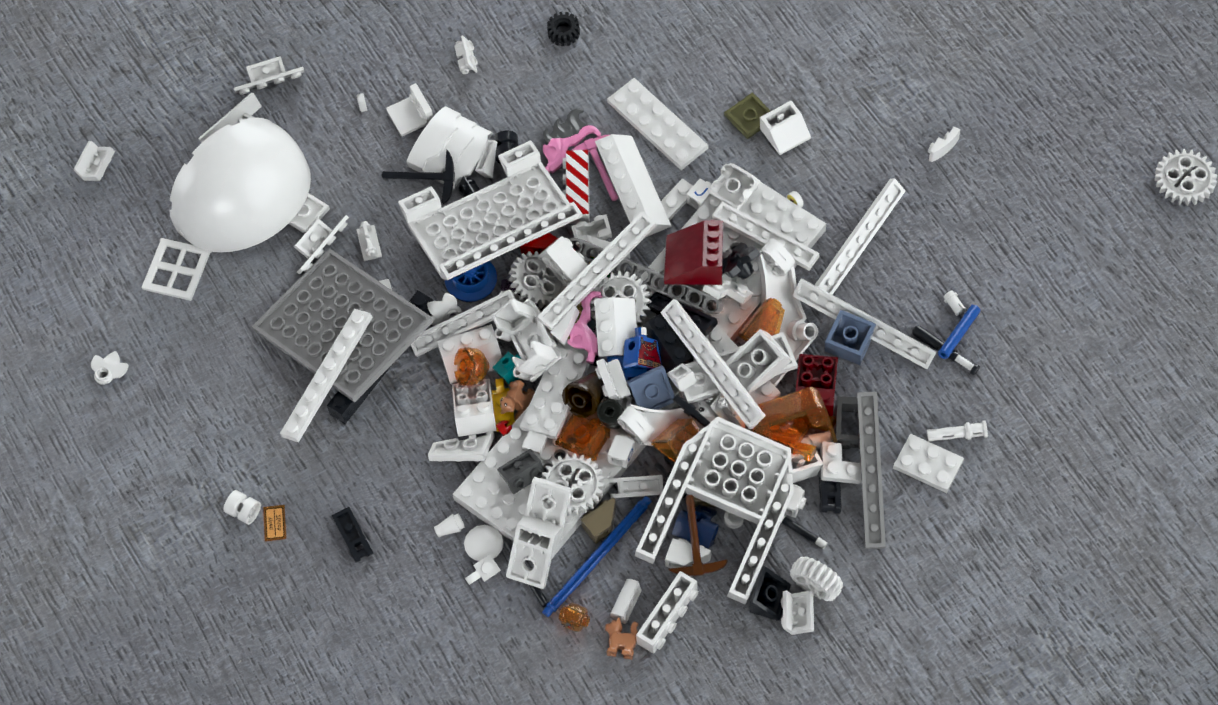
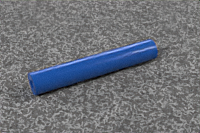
M977 305L969 307L938 351V355L941 358L948 359L979 315L981 310Z

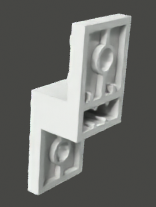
M537 477L532 479L525 515L517 523L506 573L507 578L544 589L553 551L561 542L572 488ZM544 498H550L553 506L546 505ZM525 560L532 561L534 568L527 567Z

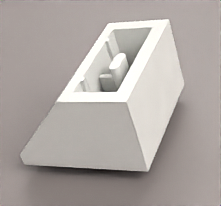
M792 101L760 117V130L779 155L811 139L802 114Z

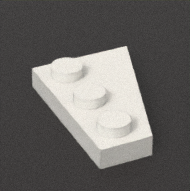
M488 431L486 432L487 435L477 437L476 434L469 435L468 439L460 441L454 438L434 442L428 453L429 461H485L495 437L494 432Z

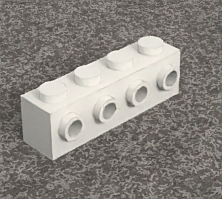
M681 571L678 573L636 634L638 645L653 654L657 649L660 650L666 641L664 638L668 632L671 634L674 631L679 616H684L688 609V603L690 600L694 601L699 591L697 590V581Z

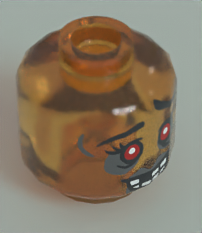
M569 603L567 606L564 605L562 607L559 620L564 628L579 632L584 627L587 628L590 616H588V610L585 607Z

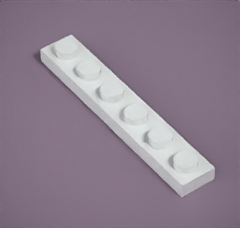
M721 202L712 215L713 220H723L724 226L763 247L771 238L776 239L794 258L795 264L810 271L819 258V253L724 202Z
M508 290L425 330L411 344L415 356L418 357L437 348V341L472 331L493 321L492 315L509 300H515L512 291Z

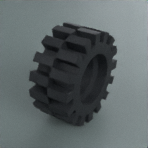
M559 12L560 15L555 13L554 18L551 16L549 18L550 21L547 22L549 39H551L552 43L555 42L557 46L559 43H561V46H564V43H567L568 46L571 45L570 42L575 43V39L578 40L580 35L577 17L574 18L572 13L569 16V12H565V15L562 12ZM560 26H569L570 30L567 32H558L557 28Z

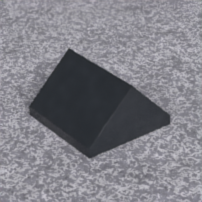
M762 566L750 600V613L779 621L783 612L781 606L783 591L787 590L789 592L791 584L767 567Z

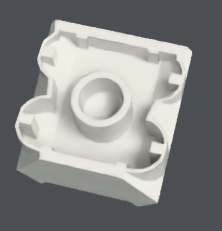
M729 163L722 167L720 177L713 181L708 193L739 210L761 181L739 166Z

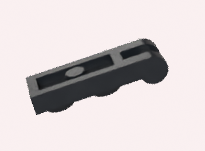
M820 469L818 472L819 511L821 513L833 511L834 514H840L842 508L840 482L821 480ZM828 499H833V503H828Z
M350 507L332 515L355 563L361 561V558L366 555L369 557L374 554ZM362 544L364 548L357 551L355 547Z

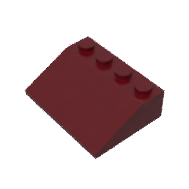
M704 220L666 236L664 284L722 285L723 220Z

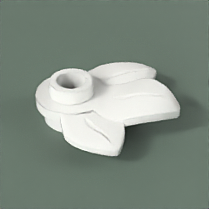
M449 293L443 295L442 301L427 303L429 312L432 314L433 323L431 325L433 326L454 317L450 316L451 313L456 315L462 313L461 308L457 306V299Z
M116 351L110 353L104 359L95 355L91 361V368L95 372L94 378L97 383L102 385L110 383L112 379L122 377L129 367L127 363H120V357Z

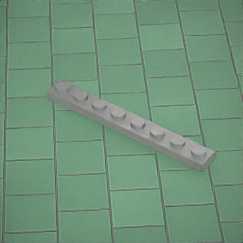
M858 392L857 406L865 549H884L886 544L877 392Z

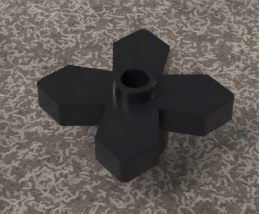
M739 243L732 250V253L723 259L722 274L726 273L730 278H734L736 275L741 279L748 278L754 272L751 261L760 252L756 247L751 246L748 248L745 243Z

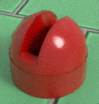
M507 420L496 424V427L503 436L512 429V425L507 427L510 423Z

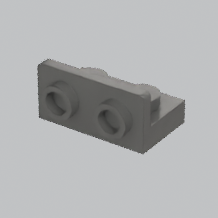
M529 449L499 467L497 471L508 484L511 492L515 494L530 485L534 477L541 478L542 472H545L541 460Z

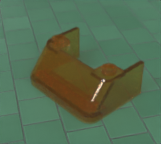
M807 387L757 404L766 416L753 429H749L754 433L772 439L770 427L808 415L812 425L816 427L826 425L831 441L833 443L838 442L820 392L814 387Z

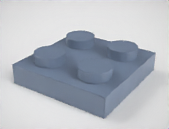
M662 365L627 380L636 406L659 410L674 403L673 398L675 395Z

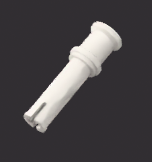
M983 420L982 423L974 424L966 422L964 426L927 429L928 442L954 438L971 440L972 437H988L986 420Z

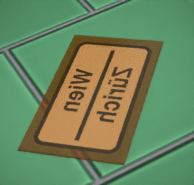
M285 505L263 507L265 541L286 539Z

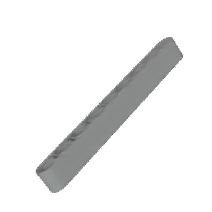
M569 239L573 245L579 242L580 249L577 252H580L586 261L590 263L594 260L590 257L591 250L595 249L597 256L604 250L582 239ZM624 258L611 271L618 274V271H621L624 276V266L629 263L631 266L630 277L635 274L637 276L636 280L641 278L643 271H647L648 278L641 285L646 284L648 288L709 314H719L723 310L721 299L718 300L690 285H680L682 293L679 296L675 294V288L679 284H665L663 288H659L658 281L661 278L664 279V274L627 258ZM695 293H698L700 296L697 303L692 301V296ZM712 300H715L717 303V308L714 311L709 308V303Z

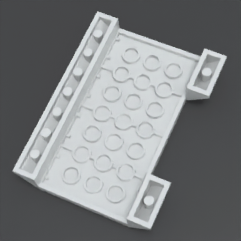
M531 140L498 155L507 178L445 207H441L440 198L432 186L398 201L410 230L442 279L449 280L583 217L574 202L569 203L543 166L540 153Z

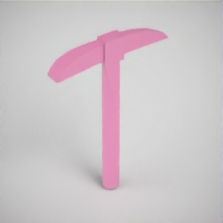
M609 135L585 140L584 143L579 144L572 150H588L611 200L616 201L618 199L617 193L596 150L597 146L595 143L596 140Z

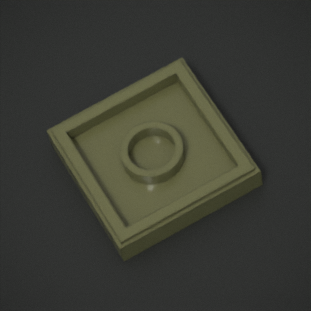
M752 92L725 111L724 116L749 139L760 131V117L771 111Z

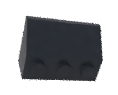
M662 314L648 320L642 326L647 328V338L657 340L661 365L664 367L666 374L682 363L685 365L693 362L692 354Z

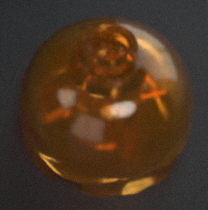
M470 347L458 349L454 359V365H457V371H454L457 382L462 386H472L483 381L489 371V362L484 353L479 349Z

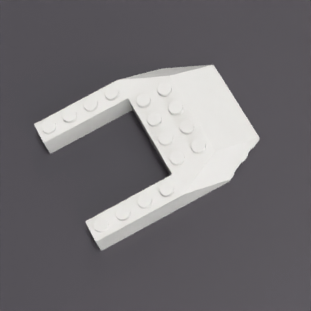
M716 417L709 425L683 444L636 549L635 557L651 564L654 563L684 493L693 495L695 498L757 524V528L727 597L746 604L794 493L791 448L720 417Z

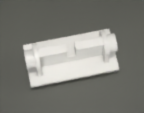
M462 35V41H457L454 46L457 58L459 59V69L462 74H468L470 70L477 73L476 65L478 63L473 54V43Z
M367 221L361 222L360 228L356 230L364 261L382 257L375 225H370Z
M720 393L710 405V408L717 417L745 428V423L723 394Z

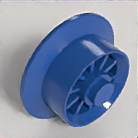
M487 261L456 277L445 280V285L448 292L456 299L465 302H475L484 299L494 290L497 283V272L494 265Z

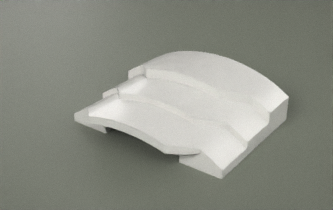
M445 106L435 114L421 132L408 156L407 165L418 172L443 173L445 171L447 149L454 163L455 181L453 182V189H455L463 176L467 177L472 174L479 162L486 141L490 139L493 133L478 126L477 123L462 117L461 113ZM436 180V181H438V182L444 184V181H443V180Z

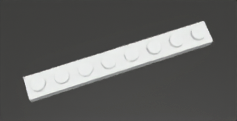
M895 178L889 179L818 279L815 286L831 295L836 291L905 193V190Z
M641 212L537 316V319L549 330H552L573 306L576 307L656 227V223Z
M800 279L792 295L835 320L839 311L843 310L875 323L876 327L871 338L872 340L925 369L929 368L937 351L804 279Z
M673 299L660 313L749 429H753L766 415L680 303Z
M358 309L353 310L281 430L280 434L283 438L299 443L373 317L370 313Z

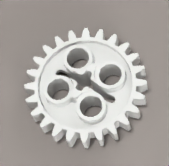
M1183 149L1180 154L1178 150H1175L1174 155L1169 152L1167 157L1163 156L1162 161L1158 162L1154 180L1157 181L1156 187H1161L1159 193L1166 192L1165 199L1172 197V203L1178 200V204L1181 205L1182 201H1185L1188 206L1189 202L1192 201L1196 205L1198 200L1203 202L1204 198H1209L1210 193H1213L1217 183L1216 168L1211 167L1212 161L1206 162L1207 156L1200 158V152L1193 155V150L1190 153H1186V150Z
M528 251L526 255L523 253L520 258L517 257L508 273L511 275L508 281L512 282L510 288H516L514 294L521 295L519 300L523 298L526 300L530 299L542 309L544 304L547 307L565 287L538 257L537 251L533 255Z
M618 271L617 276L611 272V278L606 276L604 278L605 281H601L599 283L600 286L595 287L594 290L601 292V298H611L607 297V292L610 289H615L612 297L637 300L635 303L636 320L643 324L641 317L647 318L648 316L644 312L651 310L646 304L652 302L646 298L651 295L649 291H645L648 288L647 285H641L643 280L641 278L636 280L637 276L635 274L630 277L628 271L625 272L624 276L621 271ZM633 288V294L626 296L627 289ZM591 300V305L594 306L591 308V312L595 313L594 300Z
M574 453L572 458L566 454L564 460L558 456L559 462L556 463L552 460V467L546 466L548 473L542 472V478L566 487L572 485L568 507L569 516H571L572 511L579 515V510L581 509L587 513L586 507L588 506L593 509V502L599 503L597 496H603V491L601 490L605 489V486L602 483L604 482V476H600L602 470L597 469V463L591 465V458L585 461L583 454L579 459L576 453ZM564 471L571 472L569 475L562 474ZM582 477H589L587 481L580 480ZM576 494L583 495L581 498H574ZM544 498V500H547L548 506L553 505L550 498Z

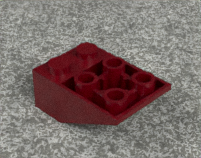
M799 354L794 415L833 418L838 357Z

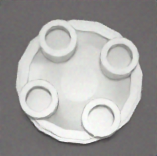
M480 525L469 531L465 537L464 546L469 557L480 561L489 554L493 559L496 558L502 551L504 543L499 530L493 526Z

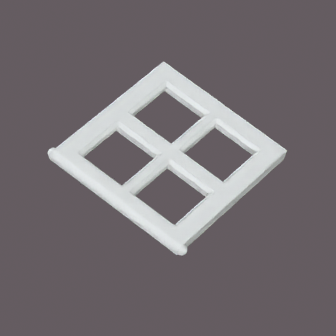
M161 238L141 287L142 290L191 301L208 257L212 252L191 244ZM166 247L181 250L176 264L161 261ZM186 251L201 254L195 269L181 266ZM158 269L172 272L167 286L152 283ZM178 273L192 276L187 291L172 288Z

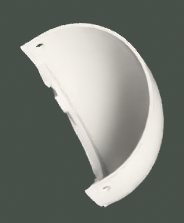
M264 118L239 120L238 124L232 126L228 124L217 130L192 152L194 156L188 164L184 163L175 179L170 196L172 209L169 212L177 232L192 245L211 252L243 250L274 236L297 215L310 189V169L300 147L281 127Z

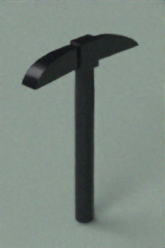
M447 149L445 171L443 173L383 171L381 174L383 179L443 180L442 204H445L450 199L453 182L455 181L454 163Z

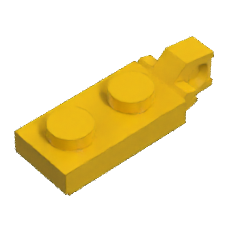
M503 378L495 379L497 390H492L495 422L497 424L500 421L507 420L510 422L507 425L508 427L515 422L514 412L501 414L500 399L506 397L509 388H504Z

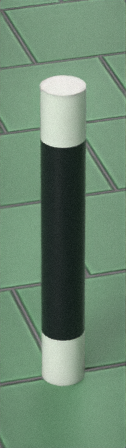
M783 516L782 524L822 549H825L828 542L788 517Z

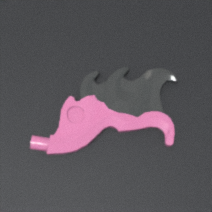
M583 109L570 111L563 124H559V119H557L551 134L548 133L547 128L544 130L543 138L548 145H543V154L548 160V164L545 167L548 173L553 174L563 165V158H566V151L569 147L576 146L589 134H595L597 137L601 136L600 131L596 127L586 125L579 119V114L584 112Z

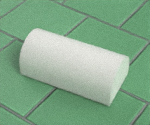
M626 579L610 613L614 620L620 618L621 623H627L642 591L638 581Z

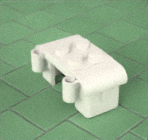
M511 299L492 315L497 327L494 334L498 339L507 342L512 340L521 359L512 357L516 366L513 370V375L517 378L533 382L558 362L562 356L550 330L537 319V316L540 314L537 305L530 299L523 303Z

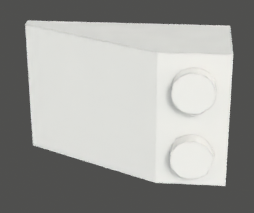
M759 329L725 363L750 394L778 375L792 359L768 332Z

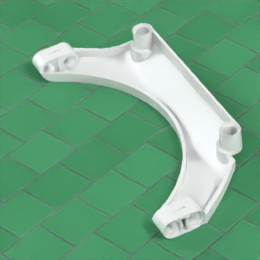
M771 238L757 256L762 292L760 317L756 332L762 329L771 336L784 332L794 358L797 361L799 354H803L817 337L818 328L814 323L804 322L807 318L801 302L792 296L797 287L794 258L779 241ZM787 372L770 379L771 383L776 386ZM718 395L704 399V401L711 405ZM630 404L617 419L618 424L639 445L681 449L686 441L690 440L691 437H694L704 428L703 426L696 425L694 418L687 416L681 407L668 410H654Z

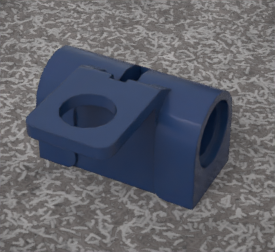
M698 505L695 508L699 546L702 545L709 549L714 544L719 529V524L711 521L717 514V511ZM681 510L672 535L691 542L688 513L685 510Z

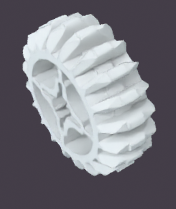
M798 558L790 570V576L796 582V585L800 586L802 590L811 591L813 596L825 601H833L839 596L843 587V582L836 572H833L831 568L813 558Z

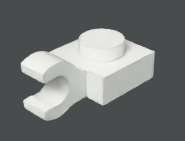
M489 554L473 565L476 571L467 576L465 580L469 585L480 577L485 582L501 570Z

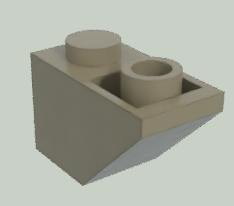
M614 498L604 500L599 504L598 508L588 511L581 519L583 529L595 544L612 532L616 513V500Z

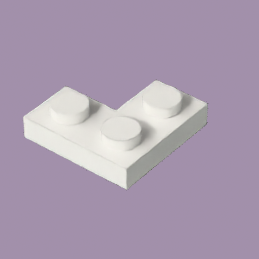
M722 275V285H704L702 290L718 300L728 295L742 304L750 300L753 292L748 290L746 286L737 284L726 275Z
M822 441L820 444L821 460L823 462L821 480L860 484L862 481L861 463L842 461L841 443Z

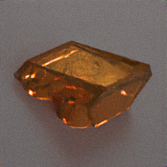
M572 414L555 444L579 456L583 454L584 458H591L592 461H595L607 439L610 438V429L603 426L599 419L593 418L589 420Z

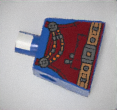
M635 328V337L625 340L623 369H647L649 371L661 366L657 340L647 338V328Z

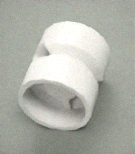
M234 490L224 504L225 513L232 517H238V520L248 525L256 519L261 508L259 501L251 497L247 498V495L238 490Z

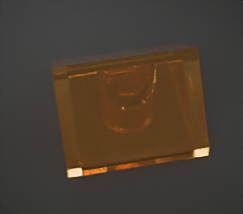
M693 418L677 419L651 442V445L676 462L683 444L694 437L700 429Z

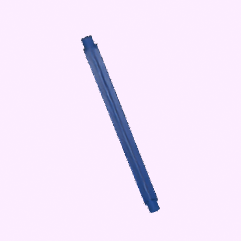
M645 496L641 501L637 502L633 509L565 583L562 589L546 604L545 609L542 611L546 617L557 611L567 597L628 531L631 525L648 509V505L652 502L650 498Z

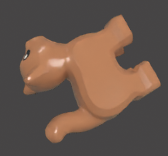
M520 380L510 382V389L506 397L500 399L501 414L513 412L515 409L518 411L515 415V421L530 405L535 394L532 389H528L527 392L523 391L524 383Z
M620 618L606 624L605 630L609 633L607 656L616 657L617 651L620 649L624 659H633V650L637 643L638 622L631 624V633H621L622 623Z

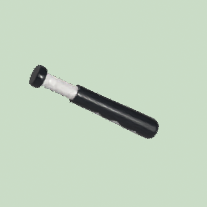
M919 325L915 326L912 331L915 337L937 351L944 344L943 341ZM953 350L948 357L970 370L972 375H975L980 369L978 364H972L956 350Z

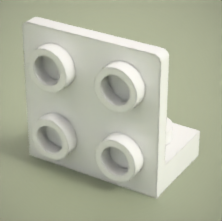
M416 83L410 86L411 94H409L408 98L386 108L401 136L426 126L433 118L432 110Z

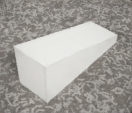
M495 140L486 141L475 169L476 172L485 178H493L497 141Z
M575 306L570 309L550 332L563 345H565L580 313Z

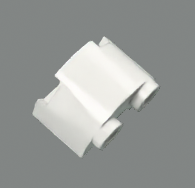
M607 214L596 216L591 223L581 221L571 226L574 238L582 239L589 243H592L594 237L605 241L609 237L612 238Z

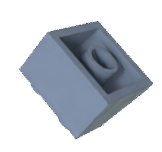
M840 310L825 341V352L861 365L876 324Z

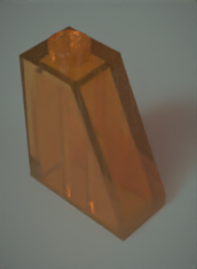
M775 298L766 299L737 335L747 342L759 329L768 332L771 336L779 334L785 312L781 307L782 304Z

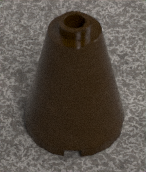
M596 371L569 383L563 389V402L565 405L568 404L571 408L569 411L572 414L581 418H588L596 412L598 405L604 397L602 378L599 379Z

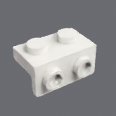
M88 141L74 167V171L84 181H100L115 151L111 147H98L92 141Z
M604 359L596 361L598 367L595 370L598 378L603 380L602 390L605 397L608 396L610 399L617 401L630 396L631 392L619 360L615 359L606 362Z
M787 590L783 591V598L781 599L783 617L781 618V624L784 630L791 635L813 632V593L805 591L791 594Z

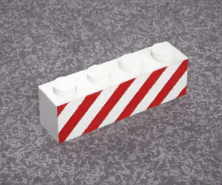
M588 150L566 151V158H563V169H566V174H563V185H566V190H563V194L569 203L574 202L583 217L568 224H577L581 221L590 223Z

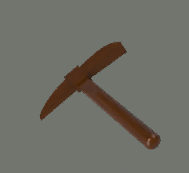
M687 495L686 505L694 564L688 567L671 568L669 570L675 574L681 571L688 576H702L719 571L726 566L728 560L707 564L701 562L693 495Z

